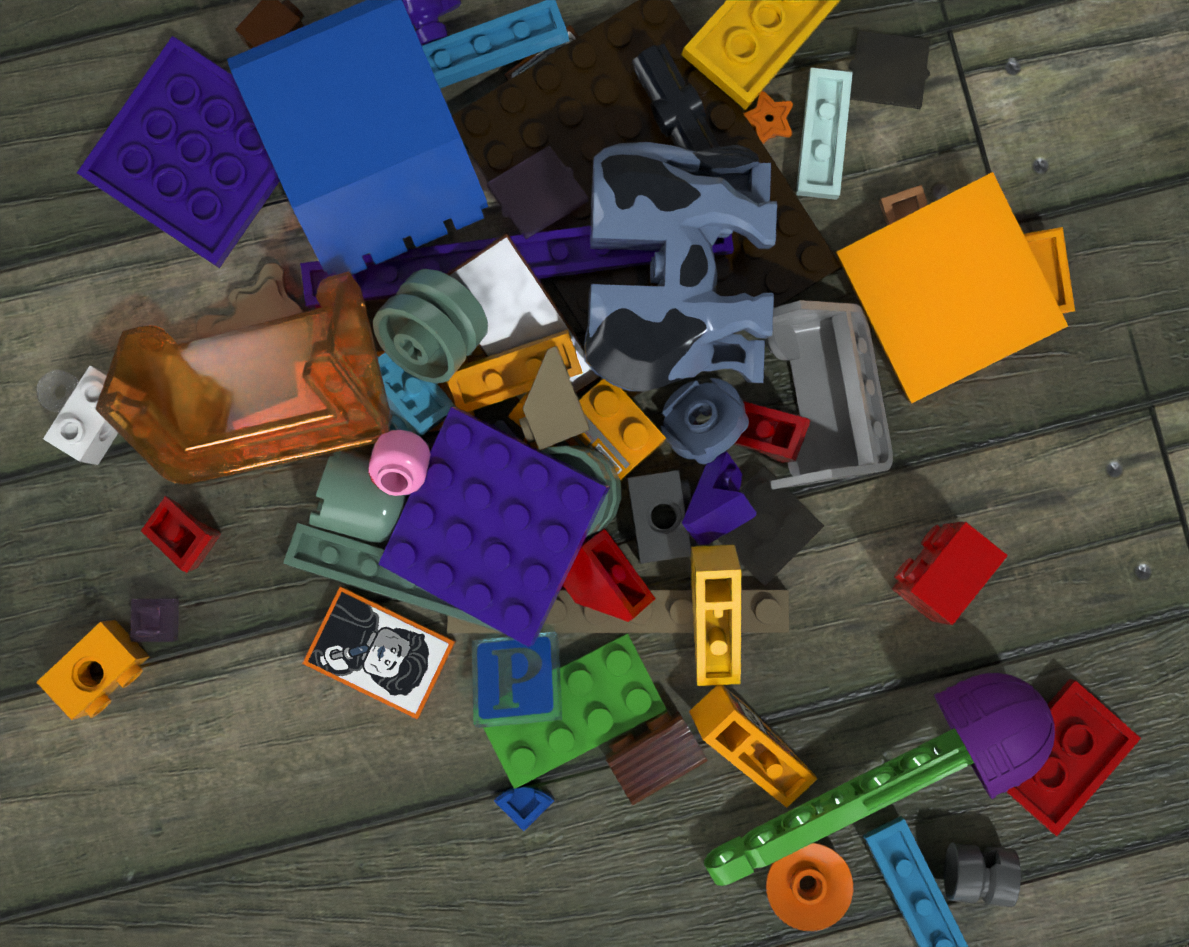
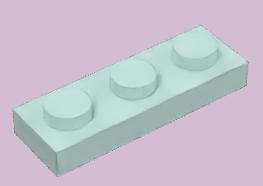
M810 68L796 195L834 200H837L840 196L853 72Z

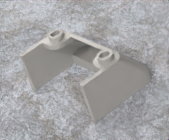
M804 300L773 308L772 336L765 339L769 351L778 359L790 360L799 414L801 417L808 418L811 422L804 438L805 442L802 443L796 461L788 462V468L792 477L770 481L771 488L780 489L888 471L893 462V450L869 322L864 310L857 304Z

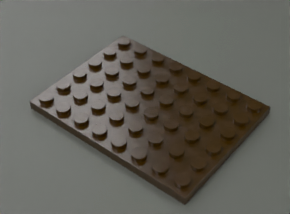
M638 0L452 115L464 145L522 235L591 226L594 156L604 148L619 143L652 142L675 146L672 139L665 137L657 125L650 107L651 100L632 67V60L639 56L642 51L654 45L665 44L685 83L692 84L697 91L705 109V120L719 146H743L758 154L759 163H771L770 202L777 201L775 245L770 249H758L747 237L733 231V253L714 256L717 269L716 294L728 297L746 293L755 297L762 293H773V308L783 305L841 267V264L738 104L681 55L684 47L694 36L671 0ZM650 265L549 277L585 335L588 325V299L591 284L658 286V284L650 283ZM622 389L631 400L643 393Z

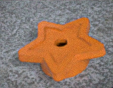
M762 91L758 95L756 108L743 113L763 144L768 139L776 136L787 138L792 136V130L786 119L793 108L791 101L775 102L765 91ZM767 115L773 117L771 122L766 121L765 117Z

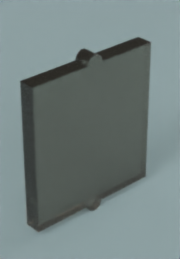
M858 30L854 59L849 63V69L853 72L850 100L920 109L923 102L925 80L930 76V71L927 69L930 40Z

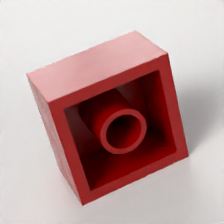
M967 522L946 523L941 527L935 525L922 539L921 545L925 548L915 560L908 558L895 573L894 578L898 581L892 590L930 621L953 625L1008 555Z

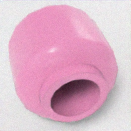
M400 429L382 434L374 444L369 461L368 473L371 481L380 490L389 495H409L418 491L425 482L431 455L428 444L411 431Z

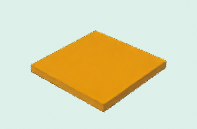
M993 172L835 252L911 404L1068 327Z

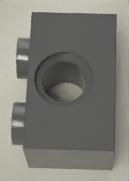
M679 470L627 478L639 564L691 556V547L698 546V543L682 524L686 514L684 505L691 502L688 479L680 480ZM667 505L673 510L675 521L670 528L660 529L653 524L651 513L654 507Z

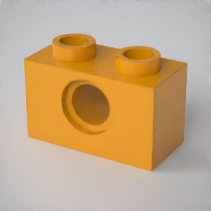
M116 620L102 621L36 683L71 720L87 715L93 718L111 703L112 700L108 696L119 685L125 688L141 675L143 670L140 665L150 656ZM94 662L99 663L103 668V678L100 683L94 681L90 674V668Z

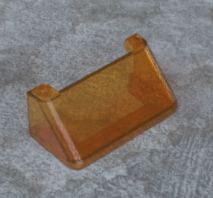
M349 271L329 276L319 283L316 298L322 308L177 344L165 330L158 326H140L122 331L95 408L162 477L178 484H192L374 444L381 435L389 432L392 419L363 293Z

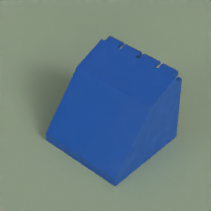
M365 0L227 59L231 73L291 207L324 272L327 271L328 275L335 273L337 278L342 280L367 269L368 267L362 256L370 253L375 265L408 251L403 240L405 237L411 236L415 247H419L447 235L448 232L443 223L447 219H452L456 230L484 219L481 210L489 207L486 197L402 0Z

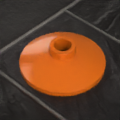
M814 842L771 864L766 878V893L773 911L784 923L802 931H819L834 925L848 910L853 896V879L848 865L836 851L826 845ZM804 876H812L815 880L813 887L808 890L800 888V880Z

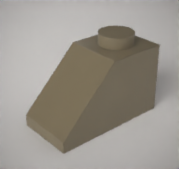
M558 346L547 350L523 406L525 417L519 419L527 442L532 443L536 441L539 450L590 430Z

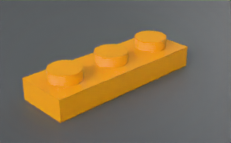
M567 329L460 366L450 380L447 381L456 406L468 413L529 392L547 350L558 346L569 376L573 377L582 374V367L569 330Z

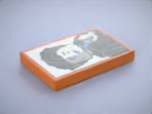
M340 586L302 664L415 719H419L456 640L344 586Z

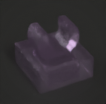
M179 598L131 599L130 642L178 641Z

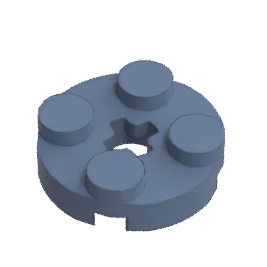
M710 378L713 383L699 384L695 380L683 385L670 396L662 411L665 419L663 426H661V433L666 437L667 443L678 455L687 459H695L700 464L711 463L716 459L717 455L728 450L749 425L745 405L738 392L731 384L721 379ZM712 413L706 423L698 425L699 423L696 418L699 415L708 416Z

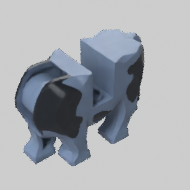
M652 142L619 143L604 148L594 156L590 249L659 251L655 252L654 257H651L650 283L658 284V286L591 284L588 299V325L584 341V362L595 374L619 388L639 392L664 387L684 378L695 377L701 371L711 372L720 369H733L739 372L748 383H763L765 340L748 341L741 334L733 333L744 330L756 338L766 339L771 337L773 331L774 294L762 293L755 297L746 293L728 297L716 294L717 269L712 246L717 238H727L733 231L747 237L758 249H770L775 245L777 201L770 202L771 163H759L758 154L749 148L739 145L693 151Z

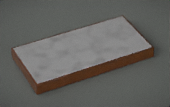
M508 232L445 273L470 290L482 305L488 320V333L479 344V347L486 357L568 329L583 371L582 374L570 377L576 394L601 378L584 362L583 343ZM526 393L515 396L516 400L519 402Z

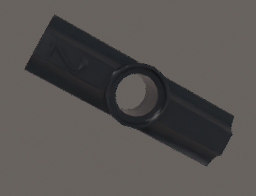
M665 44L651 46L633 59L632 67L634 72L637 74L642 87L651 100V111L664 136L670 137L675 146L693 151L720 147L705 120V109L697 91L692 84L685 83Z

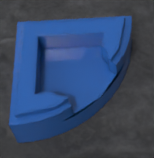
M520 786L516 789L510 788L495 797L494 802L525 831L554 802L555 798L540 788Z

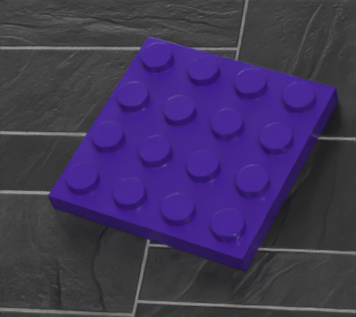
M174 36L170 38L77 171V174L219 269L280 182L233 75Z
M451 407L430 451L431 455L425 482L418 491L410 494L378 565L530 647L534 645L610 486L458 407Z

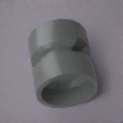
M954 842L949 844L944 863V886L946 896L950 901L976 903L982 897L987 905L1015 906L1020 892L1021 867L1019 857L1014 849L989 846L984 852H981L977 845Z

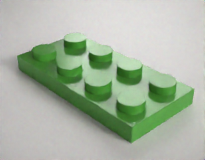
M626 633L552 671L553 710L551 712L492 719L480 718L479 709L476 711V714L513 788L516 789L663 713L667 709L630 636ZM513 692L499 698V704L494 705L493 709L518 708L519 703L513 702Z

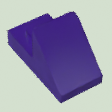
M727 451L717 455L714 461L706 464L682 521L683 526L698 545L706 546L753 519L757 514L745 495L738 492L741 486L742 472Z

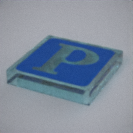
M556 632L539 633L534 645L530 647L509 636L472 640L473 722L477 728L562 720L559 639Z

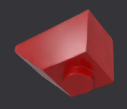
M603 529L582 544L563 584V587L576 604L627 622L634 619L656 599L606 529Z

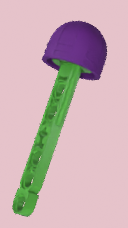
M985 673L970 677L964 681L961 680L958 684L952 687L949 686L946 690L934 694L951 728L950 731L750 830L742 838L738 836L718 846L706 856L704 866L716 885L724 886L754 873L755 868L768 866L969 765L973 768L990 798L993 799L996 795L1005 793L1009 789L1017 787L1030 779L1047 761L1054 744L1055 726L1046 701L1030 684L1008 674Z

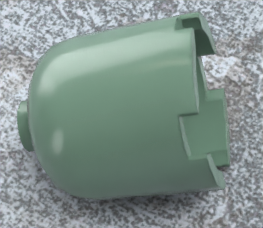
M336 443L333 450L334 456H329L316 493V497L320 498L317 511H320V513L312 511L309 524L371 542L389 540L410 494L394 496L380 490L371 481L368 473L371 455Z

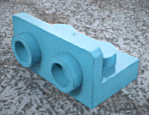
M386 352L363 366L354 382L359 399L366 407L372 408L384 422L386 432L401 429L411 431L421 437L444 421L451 407H456L438 384L422 381L410 375L394 363Z

